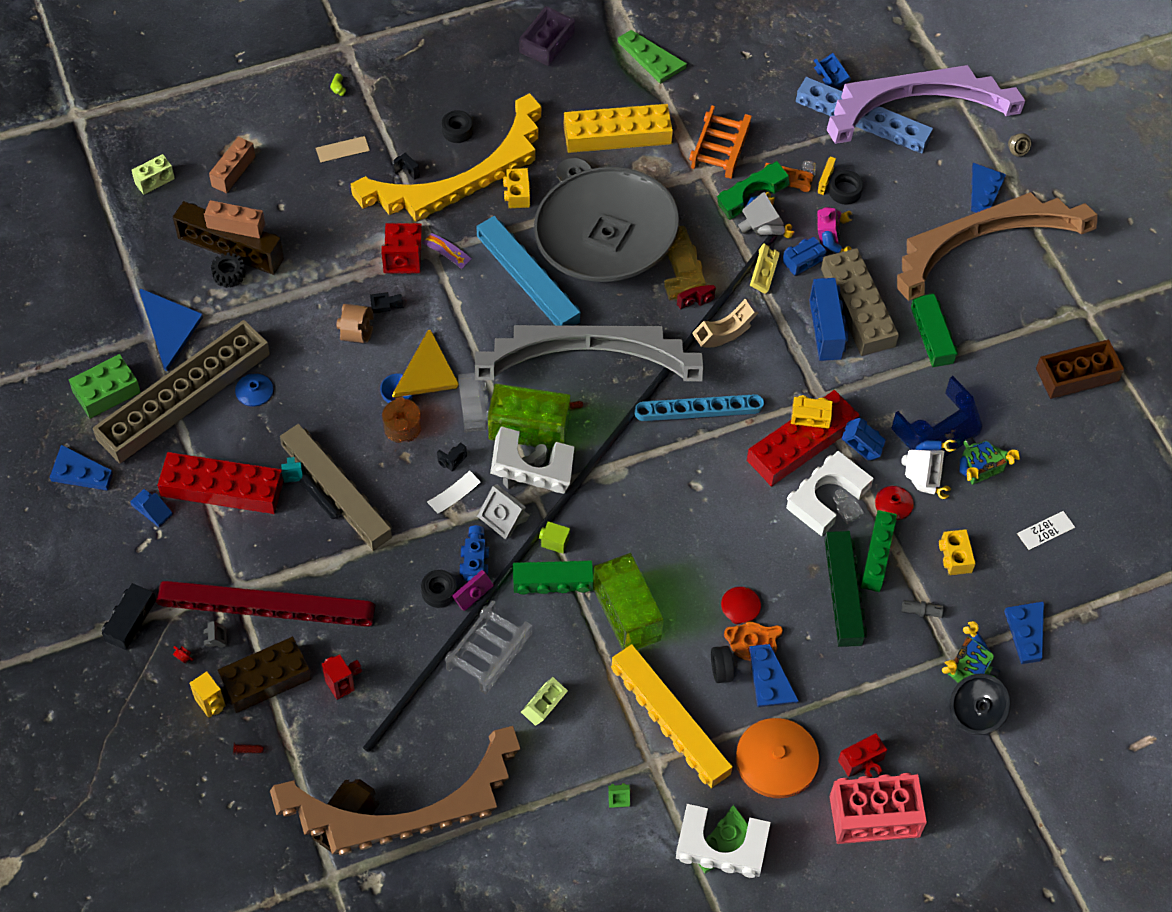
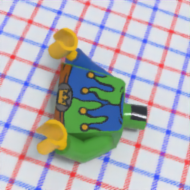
M970 437L963 442L966 449L960 459L959 472L974 485L1004 472L1007 461L1012 465L1015 463L1014 459L1020 460L1019 451H1004L991 445L989 441L977 444L974 438Z
M974 621L968 622L970 627H964L963 632L970 634V637L967 636L955 660L944 662L948 667L942 668V672L951 676L957 683L973 674H988L997 678L1000 670L990 666L994 655L979 632H977L978 624Z

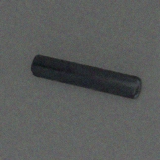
M303 475L299 480L303 487L331 519H337L341 514L339 509L309 475Z

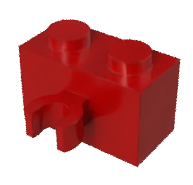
M340 654L331 656L322 663L325 682L336 700L355 691L352 676L362 672V666L358 660L351 662L347 666Z
M877 733L842 750L838 761L848 777L865 770V776L872 778L871 770L876 771L878 776L881 775L882 769L876 763L884 760L887 749Z

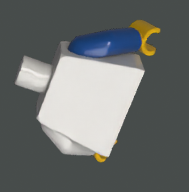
M947 440L945 443H941V441H924L917 445L915 450H909L908 455L903 456L902 464L906 466L905 475L912 480L917 490L933 495L937 493L941 499L949 497V495L943 493V490H951L949 486L945 485L942 488H937L940 487L944 451L941 448H945L949 452L955 451L956 449L949 448V443L956 442L955 440Z

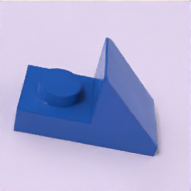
M145 489L130 501L131 506L158 527L173 515L157 493L151 495Z

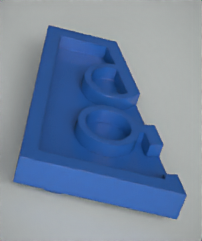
M61 445L50 480L52 482L108 490L113 473L112 470Z
M1044 601L1005 608L1004 612L1021 664L1039 662L1042 659Z

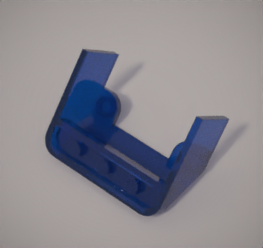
M954 376L950 377L945 394L960 410L932 427L924 420H917L910 424L899 411L895 413L891 429L910 450H915L916 446L924 441H941V443H945L947 440H955L956 442L949 443V448L957 450L964 445L963 442L970 437L975 438L980 434L982 422L974 398ZM941 448V450L944 451V457H946V456H948L949 454H951L952 452H954V451H950V452H949V451L945 450V448Z

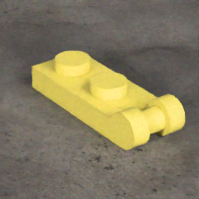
M766 244L760 247L759 257L750 283L751 287L764 294L769 291L780 255L779 251L769 249V246Z

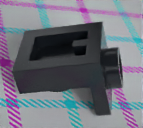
M406 152L401 156H397L392 161V169L395 174L403 170L406 175H410L414 180L420 176L419 165Z
M461 442L456 447H453L448 455L440 449L437 451V459L440 466L451 471L467 457V447Z

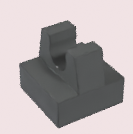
M215 621L208 623V628L204 630L208 640L204 641V645L207 647L218 646L220 648L227 646V627Z

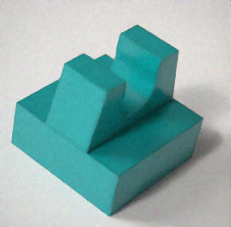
M295 457L287 458V464H281L284 483L299 481L302 478L301 462L295 463Z

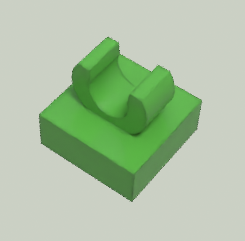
M622 783V785L611 784L608 786L609 808L630 807L629 785Z

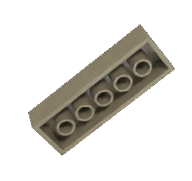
M858 249L823 257L821 271L825 278H835L836 284L840 286L839 300L843 302L841 313L845 315L847 327L861 356L896 347L899 334Z

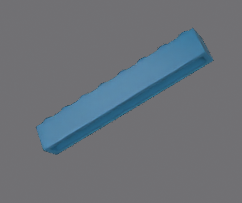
M493 216L477 225V237L555 326H575L580 323L581 311L579 307L572 304L568 295L565 292L563 293L559 289L558 284L548 277L544 268L541 269L536 259L530 256L525 247L516 241L513 233L507 231L502 221Z

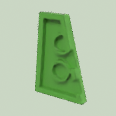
M733 805L705 841L715 851L722 853L733 852L743 844L748 824ZM698 864L705 874L716 868H705Z

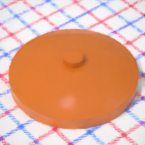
M769 718L753 724L743 733L736 750V765L743 781L755 792L771 798H788L801 793L812 783L819 765V753L814 739L802 726L787 719Z

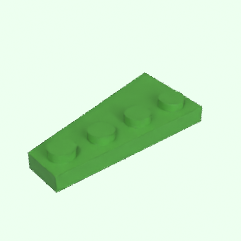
M632 30L618 37V43L660 84L687 67V63Z

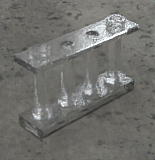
M494 601L488 606H484L478 620L455 650L450 651L445 658L447 671L450 672L454 665L460 667L479 679V691L484 694L489 692L532 634V625L525 621L522 626L517 627L495 613L496 604ZM489 620H492L513 633L514 637L510 642H505L484 629V626ZM479 634L500 647L502 652L498 657H494L472 642ZM468 650L488 662L490 668L487 672H481L462 660L461 656Z

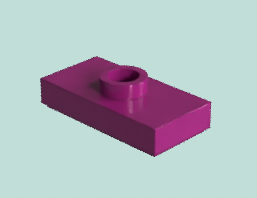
M481 570L452 596L459 607L465 611L494 585L487 574Z

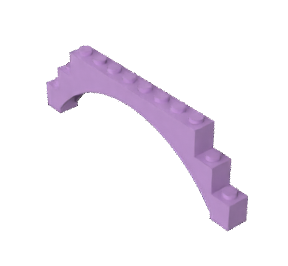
M968 65L847 83L843 88L842 99L837 100L834 111L835 116H830L827 131L835 144L849 142L852 139L854 127L864 115L884 103L909 96L940 95L966 99L1004 113L1005 116L1021 114L1025 99L1016 87L1000 89L992 76L976 78Z

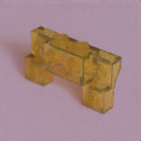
M685 225L679 226L676 239L666 254L670 258L676 278L665 280L664 287L669 301L677 299L678 294L685 290L706 285L702 274L701 261L697 260L696 247L692 246Z

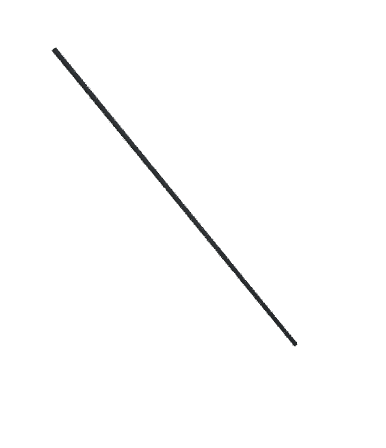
M769 235L761 246L763 244L770 246L778 235ZM760 247L696 328L703 321L710 322L756 264ZM692 333L682 344L683 353L688 350L696 339ZM664 367L493 582L494 586L481 597L363 746L366 752L372 750L511 574L513 563H519L539 538L542 527L545 528L547 522H552L635 417L636 405L647 401L671 370Z

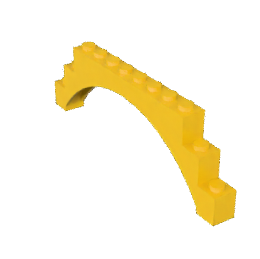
M530 93L515 100L516 117L507 137L488 158L464 173L441 181L413 185L383 183L370 180L365 176L351 183L352 195L363 209L372 206L378 201L389 215L405 208L415 222L425 219L430 214L440 211L452 203H456L461 198L487 187L496 180L502 179L506 176V169H519L535 161V148L531 143L538 139V127L534 122L541 118V106Z

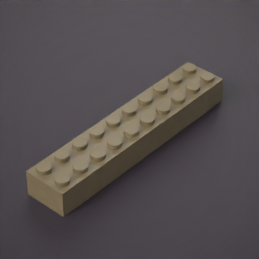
M242 320L94 426L93 431L96 440L119 464L268 357L270 355L268 342L245 320Z

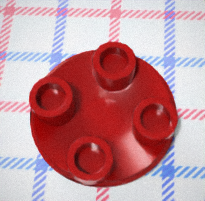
M734 587L723 595L721 607L723 613L732 623L740 624L749 622L759 615L761 602L753 590L746 587Z

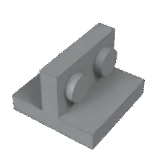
M496 484L490 490L477 517L504 539H508L515 527L526 522L530 515L524 511L526 507Z

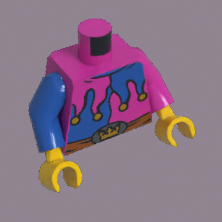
M831 207L818 210V234L820 244L825 250H831L835 253L852 250L850 246L842 249L839 231V220L842 224L852 221L848 217L852 215L851 211L841 213V211Z

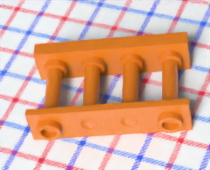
M712 105L710 111L705 113V124L695 151H691L689 158L692 161L691 168L695 169L697 161L716 165L726 170V178L732 179L750 129L752 116L745 114L743 121L714 115L715 106ZM712 122L737 128L739 132L731 134L712 129L710 126ZM707 135L733 141L734 146L726 147L707 142L705 139ZM702 148L728 154L729 160L725 159L724 161L700 153Z

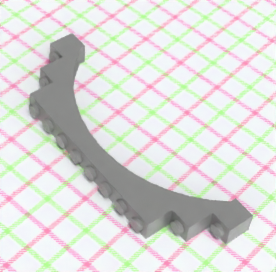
M514 325V338H495L494 352L475 351V380H494L495 376L517 363L540 355L568 350L621 352L660 364L683 378V381H702L703 377L702 353H683L682 339H663L662 326Z

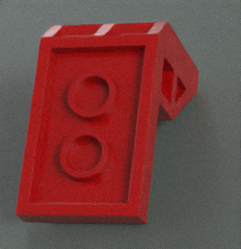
M385 223V244L381 247L383 273L421 272V223Z

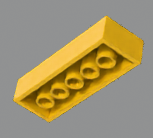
M668 104L564 112V131L568 153L669 145L672 143L673 130Z

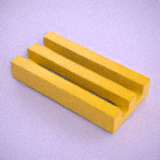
M834 157L828 158L819 181L818 194L824 195L834 170L836 161Z

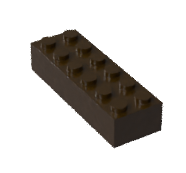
M185 201L182 202L173 215L177 237L180 240L219 255L224 253V256H227V253L230 252V256L235 253L236 257L238 255L241 257L244 264L272 275L276 273L284 260L281 238L276 234L262 231L261 237L255 238L207 228L204 217L206 209Z

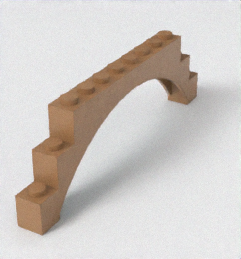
M1031 192L908 238V255L902 256L903 273L897 275V289L908 301L925 295V280L934 265L952 249L975 237L995 231L1020 227H1050L1084 234L1096 229L1098 214L1086 203L1069 209L1059 198L1042 203Z
M510 726L494 730L489 735L490 743L486 753L471 777L452 794L428 807L396 815L376 816L358 814L341 810L319 801L297 787L293 780L273 785L270 790L276 815L283 814L284 817L296 814L298 810L304 835L311 834L312 836H317L324 833L325 830L332 854L339 853L340 856L351 853V849H368L377 842H380V845L390 843L396 837L406 839L413 836L412 833L420 831V834L431 832L434 827L440 826V829L452 826L453 822L460 821V824L466 823L475 816L480 818L492 815L491 812L497 807L492 789L504 786L503 783L509 778L504 761L514 758L515 754L520 750L514 727Z

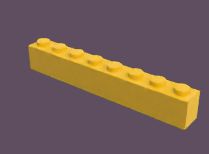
M631 644L613 656L611 668L615 675L621 676L625 687L629 691L632 690L636 695L637 702L641 706L646 707L650 718L654 722L657 721L659 723L662 733L672 739L675 749L679 753L682 752L684 754L686 762L692 769L695 768L697 770L700 780L704 784H708L710 788H713L730 776L732 772L730 763L635 647Z

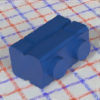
M815 237L806 238L795 247L790 246L785 250L783 263L796 276L822 262L823 257L826 255V250Z
M861 418L847 422L842 440L868 461L879 458L886 441L879 431L872 429L867 424V421Z

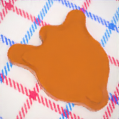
M746 622L740 626L727 627L724 631V637L729 642L735 655L744 660L751 661L749 647L770 644L775 653L777 651L775 640L782 635L783 629L779 625L765 627L755 622Z

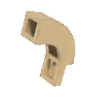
M744 299L727 317L715 322L703 321L692 334L701 347H717L736 339L751 327L750 322L759 312L750 299Z

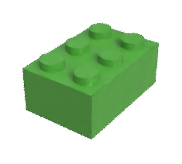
M120 354L69 379L74 395L90 419L141 393L137 379Z

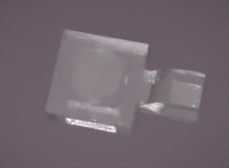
M842 488L835 491L833 499L838 504L836 509L846 524L863 516L864 512L854 497L848 499Z

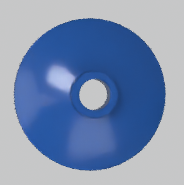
M262 374L246 375L236 385V397L246 406L256 407L263 405L272 397V382Z

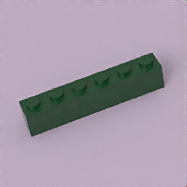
M850 531L826 532L824 543L838 647L862 646L864 638H867V628L863 626L862 622L865 618L864 609L860 608L862 592L858 591L857 586L860 583L859 573L855 571V567H857V556H853L855 541L854 538H851Z

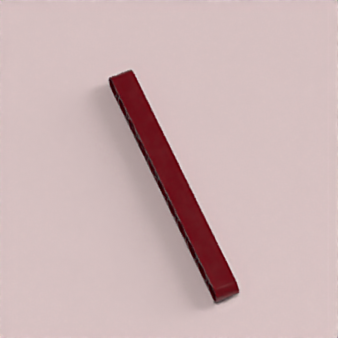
M171 581L160 583L156 603L163 607L364 627L373 624L376 607L373 602L365 600Z

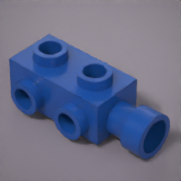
M478 525L469 527L468 536L470 538H465V546H461V557H464V563H460V575H463L464 581L467 582L481 570L488 576V564H485V558H489V546H486L485 539H482L484 537V528Z

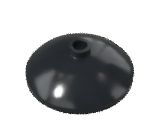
M973 674L964 678L956 685L950 698V712L953 720L961 729L974 735H986L999 729L1007 720L1011 709V699L1007 688L1000 680L988 674ZM986 703L987 708L982 710L981 706Z

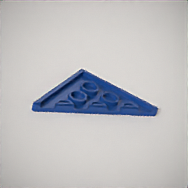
M140 289L139 292L164 370L168 371L203 319V314Z

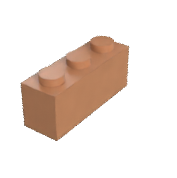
M237 137L210 171L209 176L212 187L225 193L231 189L256 157L252 142Z
M210 200L204 213L206 226L210 229L260 238L265 226L262 210Z

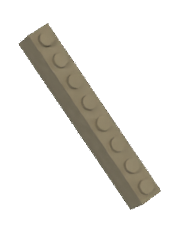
M297 424L280 435L281 446L291 457H295V462H301L302 470L313 479L339 509L341 515L373 551L392 538V526L390 523L380 517V513L375 506L371 507L367 497L357 491L355 483L345 477L346 475L341 467L337 468L334 465L332 457L323 452L318 441L314 442L312 440L311 434L306 428L303 429Z

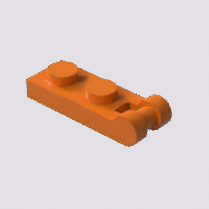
M782 166L789 175V187L799 188L803 192L810 191V182L813 180L811 172Z

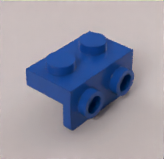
M834 53L820 62L817 59L813 60L816 64L814 69L818 75L822 74L825 77L822 79L825 85L839 89L851 80Z

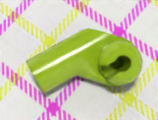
M337 73L330 87L335 94L343 96L346 92V88L342 87L343 85L341 84L343 76Z

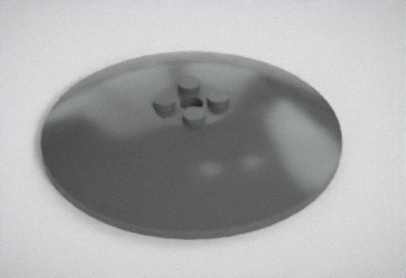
M601 167L574 174L552 188L538 207L534 221V232L542 255L555 268L574 278L595 282H609L633 277L657 264L668 253L676 239L679 217L673 197L654 178L628 168ZM611 232L610 235H604L603 233Z

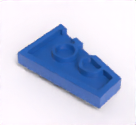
M976 163L972 164L971 211L977 213L993 206L1006 174Z
M770 644L750 646L749 653L757 707L798 703L799 701Z

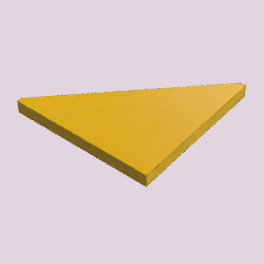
M431 330L426 332L392 394L393 398L457 389L459 384Z

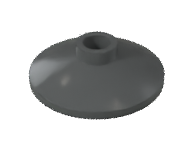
M568 158L558 165L556 175L561 182L574 174L590 170L591 167L582 159Z

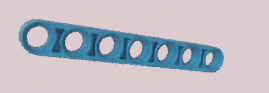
M753 394L645 401L636 405L635 417L640 421L757 414L761 412L764 400L761 396ZM757 401L760 406L757 408L752 407L750 402ZM738 402L742 407L735 409L731 403ZM719 403L723 406V409L716 410L713 404ZM700 404L704 407V410L697 411L694 406ZM679 405L684 406L686 411L678 412L676 407ZM665 407L667 412L664 414L659 413L657 408ZM646 408L649 413L642 415L638 410Z

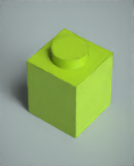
M547 522L546 527H542L539 535L541 547L564 554L570 539V528Z

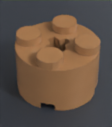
M343 304L341 318L337 319V329H340V340L365 343L370 340L373 326H370V320H373V310L371 307Z

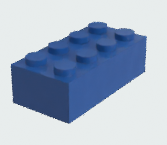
M835 278L813 279L809 302L819 361L841 360L843 352H846L845 342H848V332L844 330L846 324L845 315L841 313L843 302L839 300L840 286L836 284Z

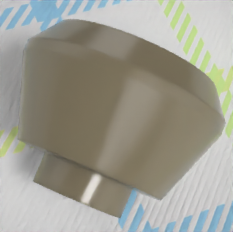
M1024 133L1011 136L1008 141L1011 153L1017 157L1027 154L1031 148L1030 137Z

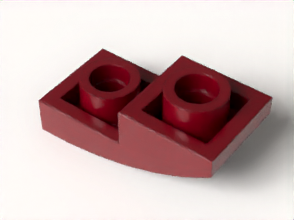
M704 285L685 290L678 294L677 306L683 309L686 306L693 305L695 301L699 306L710 303L715 298L716 287L714 285Z

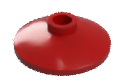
M887 486L876 495L875 507L877 511L881 510L897 514L896 520L905 519L913 510L912 496L901 487Z

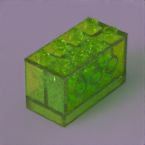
M494 384L488 412V440L495 441L502 426L520 431L518 444L536 447L538 444H544L547 449H552L556 442L565 444L570 421L571 395Z
M628 553L594 566L593 590L622 650L631 644L638 650L661 641L664 619L632 554Z

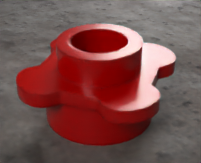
M176 646L173 647L176 649L173 655L185 664L189 659L193 661V658L190 657L191 652L183 646L180 649Z

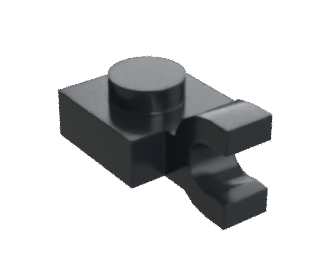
M388 292L370 294L373 314L389 312L392 306L397 309L404 308L401 294L389 296Z

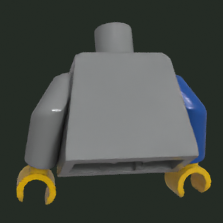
M763 192L759 196L751 197L742 210L747 219L738 224L742 233L753 228L757 236L784 235L786 238H792L794 231H791V224H787L784 228V223L773 207L775 197L771 198L770 192Z

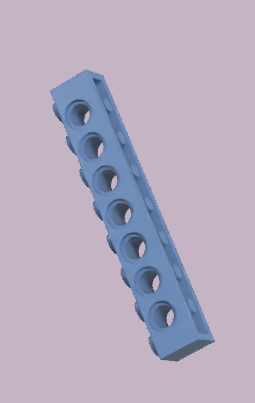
M806 77L797 91L796 102L826 115L835 116L834 111L837 100L842 99L843 91ZM880 106L868 112L856 124V127L919 153H923L930 141L933 130L929 126Z

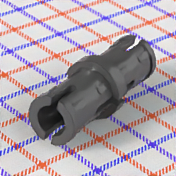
M903 600L901 612L918 614L920 617L925 615L942 618L943 605L927 604L925 601L920 603Z

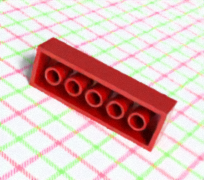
M836 390L823 397L828 401H832L829 428L791 424L790 420L748 449L746 461L771 487L842 438L843 433L846 431L847 422L860 417Z
M167 452L157 486L161 497L275 514L283 485V476L281 469Z

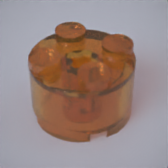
M397 397L383 409V428L385 435L390 440L401 443V441L410 442L420 434V409L414 402L403 397Z

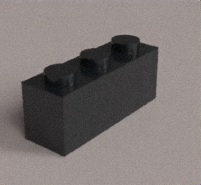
M132 583L129 589L123 592L121 602L114 607L110 620L105 622L102 627V635L105 642L127 650L156 602L153 591Z

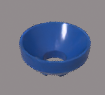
M391 374L381 383V395L391 405H404L414 396L392 397L403 374Z

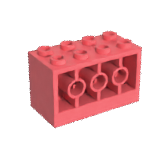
M903 773L899 776L891 777V775L886 774L878 778L862 776L853 780L840 778L834 781L829 797L837 844L920 838L927 821L918 775Z

